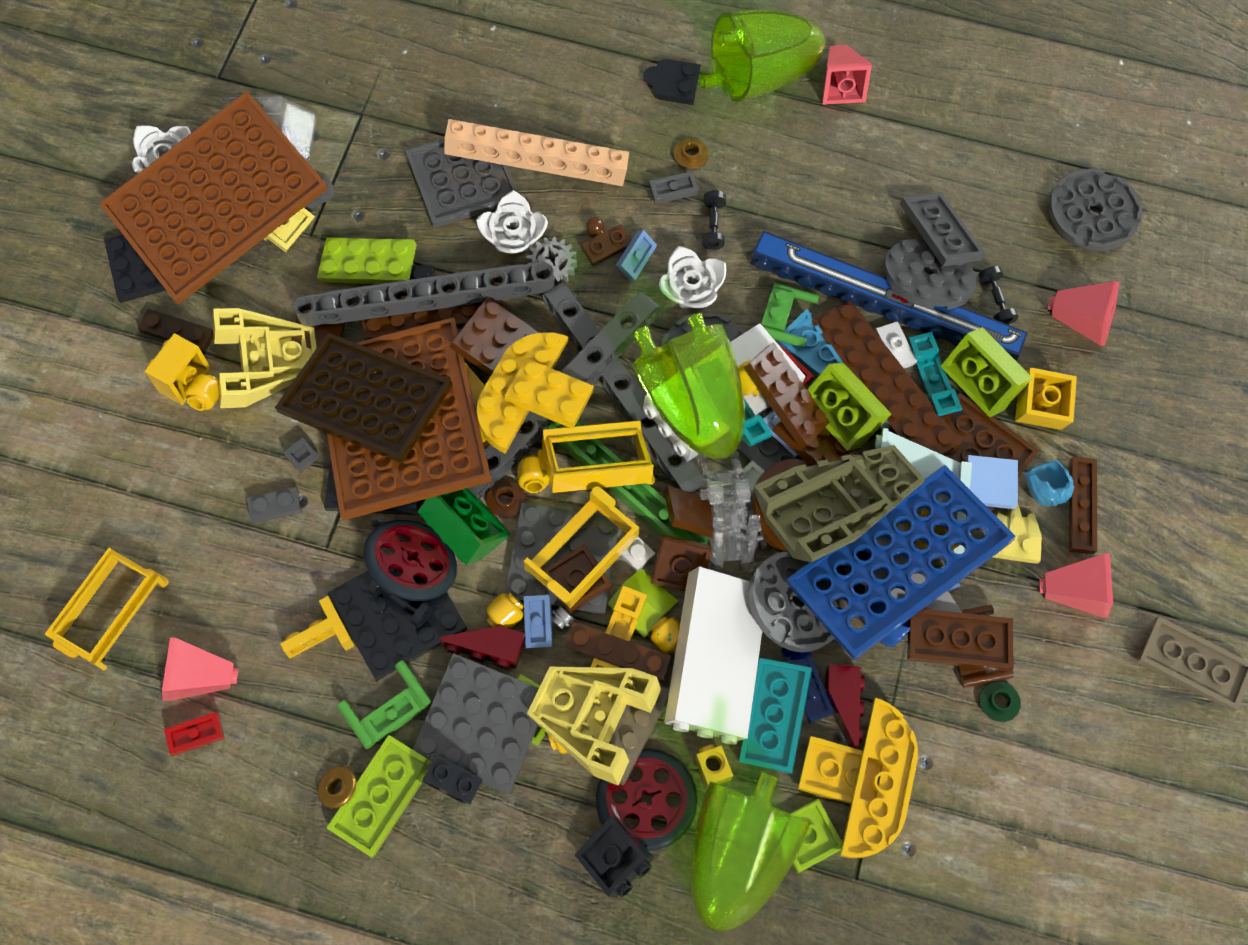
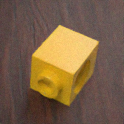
M714 744L699 749V754H696L695 761L706 789L732 779L733 773L722 745L714 747ZM708 759L717 760L720 764V769L717 771L709 770L706 766V761Z

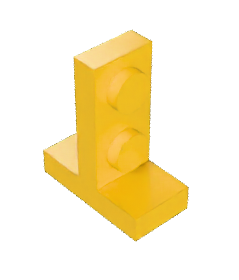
M328 596L319 600L327 619L314 621L309 625L308 629L301 633L294 632L285 638L286 641L280 643L289 659L335 634L345 651L355 646Z

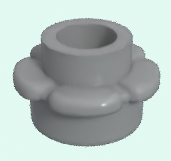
M562 606L556 611L552 610V613L555 615L552 620L560 628L564 629L566 626L571 628L575 618Z

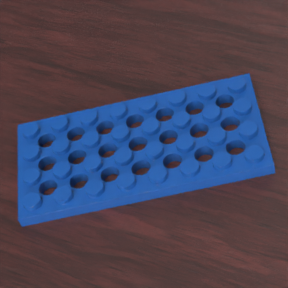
M944 465L928 476L923 484L856 541L808 563L787 578V584L850 657L855 660L1012 543L1016 536ZM938 494H945L948 496L949 501L941 503L935 497ZM925 508L930 512V515L920 517L917 515L916 510ZM955 512H962L967 516V519L958 521L953 517V514ZM900 522H905L910 526V530L906 532L900 531L896 525ZM942 526L946 528L948 533L937 535L933 528ZM980 530L984 533L985 537L975 539L971 536L970 532ZM879 537H887L891 543L887 546H881L876 540ZM921 540L928 547L924 550H918L914 547L913 543ZM959 544L964 547L965 552L956 554L951 550V546ZM860 551H866L871 555V558L862 561L857 558L856 554ZM897 555H903L908 559V562L904 565H899L893 558ZM941 559L944 561L945 567L937 569L932 566L931 561ZM844 565L849 567L851 572L848 575H840L836 569ZM881 569L887 572L888 577L880 580L873 573ZM916 573L921 574L925 577V582L917 584L912 581L911 576ZM826 580L830 583L831 587L827 590H820L816 584L818 581ZM858 584H862L867 587L868 591L865 594H857L853 588ZM899 588L906 595L901 599H897L891 595V591ZM837 599H843L847 602L848 606L840 610L833 606V602ZM875 603H880L885 607V611L881 614H876L870 607ZM859 618L864 621L865 626L861 629H855L850 625V621Z

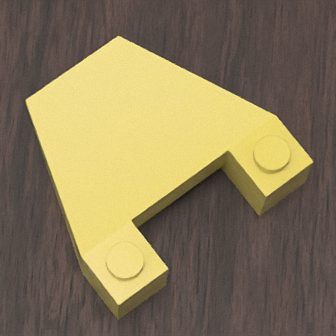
M239 308L213 309L214 344L239 343L242 372L219 373L220 408L247 407L289 387L317 349L314 328ZM304 331H309L311 349L306 347ZM302 335L301 345L298 342L291 341L292 336Z
M549 667L527 715L594 777L619 785L629 759L624 749L609 744L626 705L651 713L660 694L661 687L656 676L633 668Z

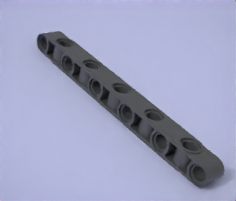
M539 262L328 291L297 298L293 303V309L302 325L316 326L483 303L487 297L494 301L544 293L554 287V270L550 264ZM547 276V278L541 279L540 277ZM494 283H501L497 286L492 285ZM449 289H452V290H453L452 292H445L446 290H449ZM401 296H406L404 299H398Z
M564 282L542 293L546 306L580 353L600 331ZM568 313L575 314L574 316H566ZM594 356L590 359V362H597L601 357ZM617 358L598 378L603 388L627 422L641 421V431L647 450L673 487L692 493L704 486V479L691 460L687 462L683 456H679L668 437L662 436L656 422L646 416L643 410L645 394L620 359ZM624 385L626 386V388L617 389L616 386ZM650 422L653 426L645 427L642 423ZM678 460L680 464L673 466L669 461Z
M643 292L638 293L581 350L561 373L592 385L653 322L660 313L661 307ZM627 322L634 323L633 326L629 328L623 327V325ZM594 356L601 357L597 362H590V359ZM529 411L506 454L500 452L491 444L485 449L488 465L494 460L499 461L495 468H489L492 482L467 489L478 499L487 494L490 488L505 476L543 436V430L548 429V426L551 423L554 424L555 421ZM525 426H533L530 432H522Z

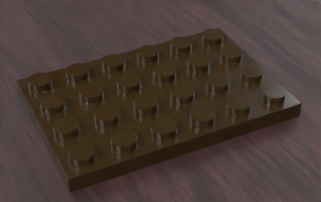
M327 333L277 403L275 409L284 416L402 464L453 384L450 379Z

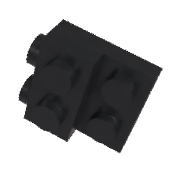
M611 816L575 854V857L606 895L616 898L618 896L624 897L632 890L633 885L631 882L637 876H645L651 870L652 865L650 862L654 859L653 855L637 837H633L616 816Z

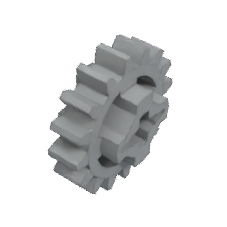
M545 237L543 244L538 241L535 242L536 249L530 247L527 263L546 262L550 264L554 270V282L557 285L560 284L562 279L568 282V274L574 276V268H577V256L571 244L565 246V239L557 242L556 237H553L552 241H548ZM541 276L540 278L545 279L547 276Z

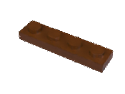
M1072 456L1069 460V475L1073 479L1074 491L1069 498V551L1095 554L1097 552V459Z
M575 622L572 624L565 644V648L622 668H633L656 676L660 681H664L672 657L671 655Z

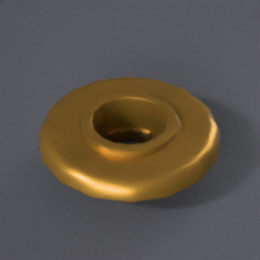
M697 139L682 140L674 149L676 162L687 169L702 167L709 157L707 146ZM694 150L697 154L688 155L686 151Z
M335 767L329 770L322 777L318 787V796L321 803L330 809L345 805L352 798L356 789L355 774L346 767ZM342 782L341 790L334 794L336 785Z

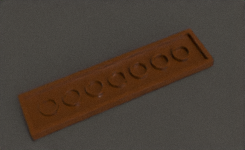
M847 301L811 320L814 326L818 325L823 332L821 336L827 344L832 345L842 362L891 413L887 419L890 425V432L944 456L961 446L962 442L941 416H937L934 406L852 302Z

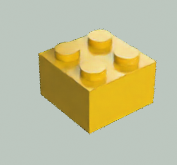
M174 333L169 340L164 342L161 351L148 363L147 369L144 372L160 394L183 406L187 400L185 390L193 378L197 375H206L211 367L197 345Z
M1031 367L1026 370L1033 379L1017 396L1015 421L1062 430L1073 423L1077 376Z

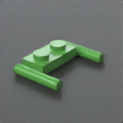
M774 282L761 325L773 339L804 348L807 338L785 333L784 330L794 298L817 304L819 295Z
M404 661L398 662L395 668L409 687L361 721H359L346 700L337 705V708L365 749H369L376 742L382 741L419 715L422 709L429 707L433 703Z

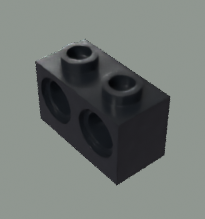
M436 754L428 755L416 780L462 804L472 803L483 780Z

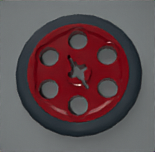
M412 520L388 521L376 527L365 541L363 554L366 567L377 584L390 594L411 601H426L446 593L455 581L457 561L454 552L441 540L433 528ZM397 535L407 537L409 542H401L398 540ZM421 544H429L433 550L427 551L422 548ZM386 547L390 549L393 555H385L380 548ZM429 564L438 565L441 572L433 571ZM394 568L398 570L401 576L391 575L388 569ZM413 577L422 578L425 581V584H417L413 580Z
M643 749L633 767L641 770L642 778L637 782L627 779L624 786L600 779L596 792V809L602 825L611 816H616L633 837H637L648 851L659 850L679 840L690 828L696 815L698 803L697 789L692 775L676 757L661 750ZM657 770H665L669 774V779L665 783H658L654 780V773ZM617 790H623L628 798L625 803L616 804L612 800L613 793ZM646 792L648 796L654 795L651 799V805H647L646 802L639 803L642 799V793ZM675 793L680 796L681 804L678 807L672 808L667 805L666 797L669 794ZM634 814L639 818L640 823L636 828L629 829L625 826L624 819L627 815ZM662 816L666 820L667 825L663 830L657 831L652 828L651 821L654 817Z

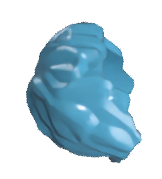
M1058 460L1045 462L1025 473L1031 496L1042 506L1049 507L1065 503L1073 494L1072 476L1069 475V471Z

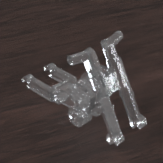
M739 452L729 453V462L732 470L710 472L706 454L697 455V466L702 475L703 485L707 487L705 490H700V499H708L709 505H712L713 519L710 565H708L707 569L722 573L724 561L739 560L738 568L740 574L754 572L763 562V560L753 562L758 532L761 531V524H759L760 515H749L747 528L746 503L750 502L751 487L749 480L743 479ZM747 528L746 540L742 541L741 529Z

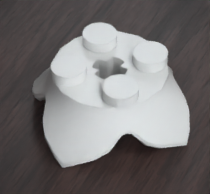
M137 126L133 137V144L137 152V157L132 161L133 170L137 174L191 134L187 126H175L164 133L157 127Z
M514 190L502 197L494 213L485 212L476 220L481 234L495 245L497 251L511 254L528 252L532 244L543 235L548 225L547 218L539 212L532 213L527 200Z
M678 246L669 258L668 273L660 278L659 288L665 296L678 303L682 309L707 307L716 300L717 291L725 280L726 263L713 258L701 261L691 249Z

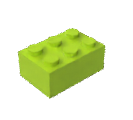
M983 327L967 333L940 366L989 417L1004 411L1033 379Z
M844 363L829 364L808 388L812 398L830 422L826 428L847 451L860 449L891 415L885 406Z

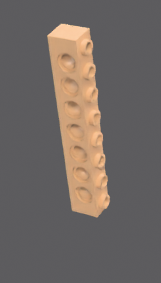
M452 119L448 120L445 134L444 154L617 186H623L629 157V152Z

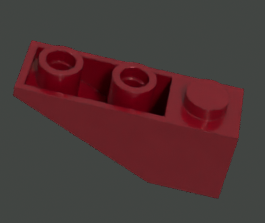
M495 626L442 636L440 642L448 653L459 655L462 652L470 655L469 658L478 662L489 660L495 662L494 665L496 667L509 670V667L517 668L525 643V633L503 626Z
M829 664L825 670V697L848 746L856 749L859 743L863 742L864 734L863 727H859V720L864 714V701H860V691L864 690L865 676L861 675V667Z

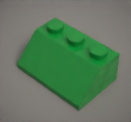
M467 488L428 498L418 510V513L424 518L425 522L433 528L441 540L451 548L457 558L465 565L481 560L510 536L508 530Z

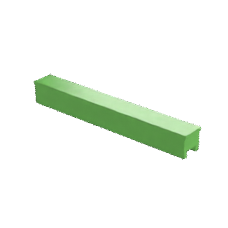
M577 421V423H576V425H575L574 427L582 426V425ZM555 422L554 424L551 423L548 429L567 428V426ZM597 438L556 442L581 466L623 462ZM649 484L606 487L661 538L664 534L707 544V536L671 526L666 500Z

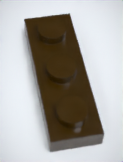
M147 309L137 328L140 333L164 341L169 340L175 333L197 345L202 353H206L214 338L213 329L151 309Z

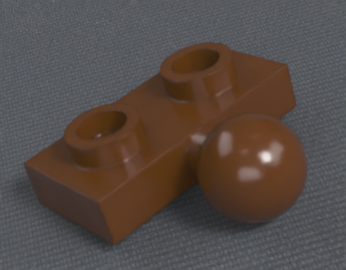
M593 217L588 220L586 229L589 234L596 237L582 243L581 249L591 265L594 266L626 250L631 239L622 224L604 232V222L598 217Z

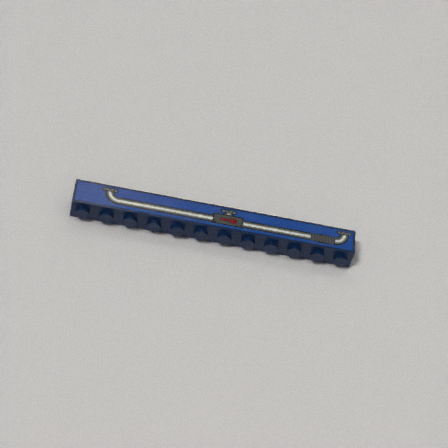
M766 231L762 232L752 254L751 265L759 270L769 271L782 279L792 280L803 287H810L820 291L826 296L841 299L844 303L847 301L852 302L867 312L877 313L890 321H898L911 329L920 330L925 333L932 332L934 338L949 341L955 346L962 341L967 333L983 327L1016 361L1020 356L1028 334L1026 331L961 306L946 310L945 306H934L933 309L918 306L898 295L887 283V278Z

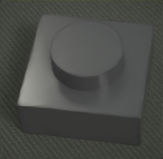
M301 438L283 452L299 473L319 459L318 454L304 438Z

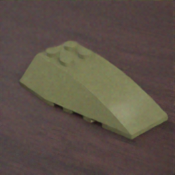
M892 445L864 451L860 456L852 457L850 454L841 456V460L828 462V460L818 461L816 465L806 467L805 464L799 465L754 485L753 489L766 524L792 557L813 562L856 541L923 484L925 479L896 446Z

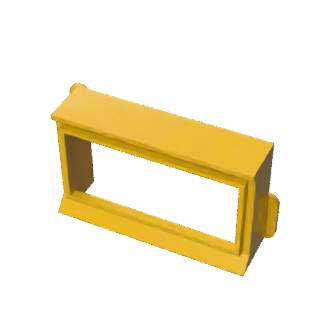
M641 421L577 426L573 429L567 427L543 430L542 449L538 451L541 469L548 473L552 493L587 490L594 487L606 488L644 483L651 485L655 482L653 475L654 465L651 463L641 431ZM634 435L633 442L639 461L558 469L552 443Z
M600 487L592 489L590 500L532 560L528 557L524 560L525 571L531 573L567 604L570 609L639 535V527L614 507L616 504L615 499ZM598 510L626 535L581 583L569 593L541 568Z
M108 548L46 631L45 635L54 641L53 647L71 658L80 656L105 671L107 666L101 660L156 585L162 588L166 587L169 583L168 579L152 569H145L111 548ZM119 562L145 578L91 653H88L63 638V636Z

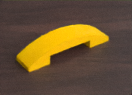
M623 586L605 633L631 641L647 595ZM594 658L591 667L620 668V666Z

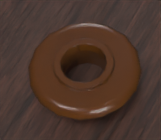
M501 481L490 488L487 493L486 502L493 514L509 518L521 511V505L525 503L526 495L519 484L513 481ZM504 493H509L513 496V500L510 503L503 504L499 501V497Z

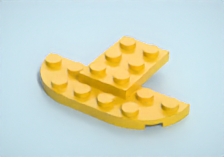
M554 332L536 333L517 340L505 351L486 383L477 403V422L484 438L500 452L506 454L529 411L572 429L576 425L593 393L594 386L553 369L568 343L567 336Z
M878 698L873 700L863 751L810 736L797 788L801 791L851 805L840 856L845 858L868 857L888 847L898 837L907 816L918 760L917 741L914 731L911 730L903 718L904 715L891 704Z

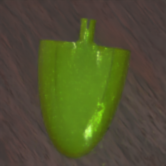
M766 9L724 12L716 19L712 31L711 54L715 73L700 75V86L702 89L719 86L724 93L730 94L731 100L734 102L756 98L781 89L804 76L819 62L826 49L825 35L822 29L813 21L790 12Z
M697 313L686 319L692 332L672 339L660 347H656L648 326L637 329L633 332V336H635L642 353L640 358L632 364V367L646 395L661 418L681 441L698 454L717 460L731 456L737 450L743 436L745 403L739 368L724 326L722 324L706 326L702 313Z
M762 771L753 795L747 796L710 781L703 799L691 855V893L699 919L707 928L716 932H726L738 928L755 916L768 902L793 865L811 825V822L771 806L770 800L779 779L772 775L769 779L770 775Z

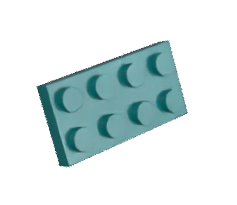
M759 658L748 738L743 740L739 763L790 774L793 773L811 678V667Z

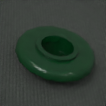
M995 681L987 684L982 689L980 706L988 718L997 722H1006L1018 715L1021 708V699L1012 685L1006 682ZM996 694L1006 698L1007 706L1005 708H1000L995 704L994 696Z

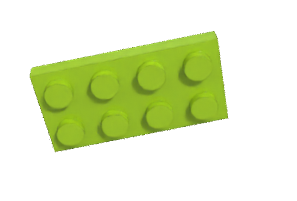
M326 238L317 279L320 283L384 284L409 280L417 244L414 239Z
M388 735L357 781L352 798L339 808L327 829L366 855L374 858L421 786L422 782L416 780L427 758Z

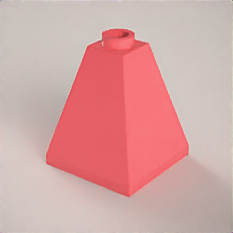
M848 45L830 46L822 104L866 102L872 65Z
M1112 281L1057 291L1056 297L1051 296L1048 310H1052V317L1096 344L1105 347L1116 309L1120 282Z
M1104 553L1045 573L1044 578H1039V593L1044 594L1047 600L1108 618L1113 605L1110 553Z
M170 637L162 686V700L168 702L230 689L231 684L237 683L238 668H233L234 663L182 640Z

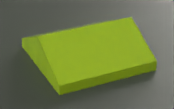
M641 568L622 584L609 600L607 606L614 611L623 586L646 594L647 598L635 631L645 639L651 632L654 624L665 617L679 601L662 586L651 584V576Z

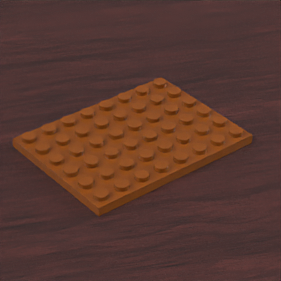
M246 91L99 204L173 300L179 305L329 189V187L250 93Z
M454 317L356 342L364 347L450 379L453 386L402 464L327 433L339 512L343 521L492 482L482 434L477 422V412L463 356L450 348L451 343L459 334Z

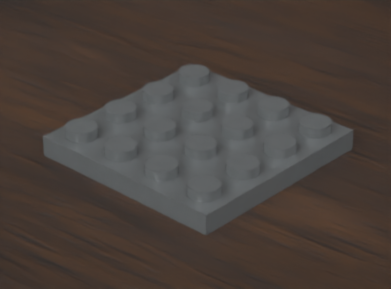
M445 139L405 150L433 228L496 210L502 197L513 190L518 193L507 165L444 154Z
M522 503L505 594L508 595L511 592L522 603H524V596L551 595V608L558 609L562 606L565 609L554 593L531 573L525 571L524 560L527 557L532 560L579 511ZM593 514L541 570L583 544L586 545L597 563H599L617 544L619 528L604 515ZM613 564L604 572L610 582ZM609 590L575 611L605 616Z
M453 653L413 750L425 758L428 755L436 754L482 778V783L511 794L538 728V724L527 715V712L539 688Z

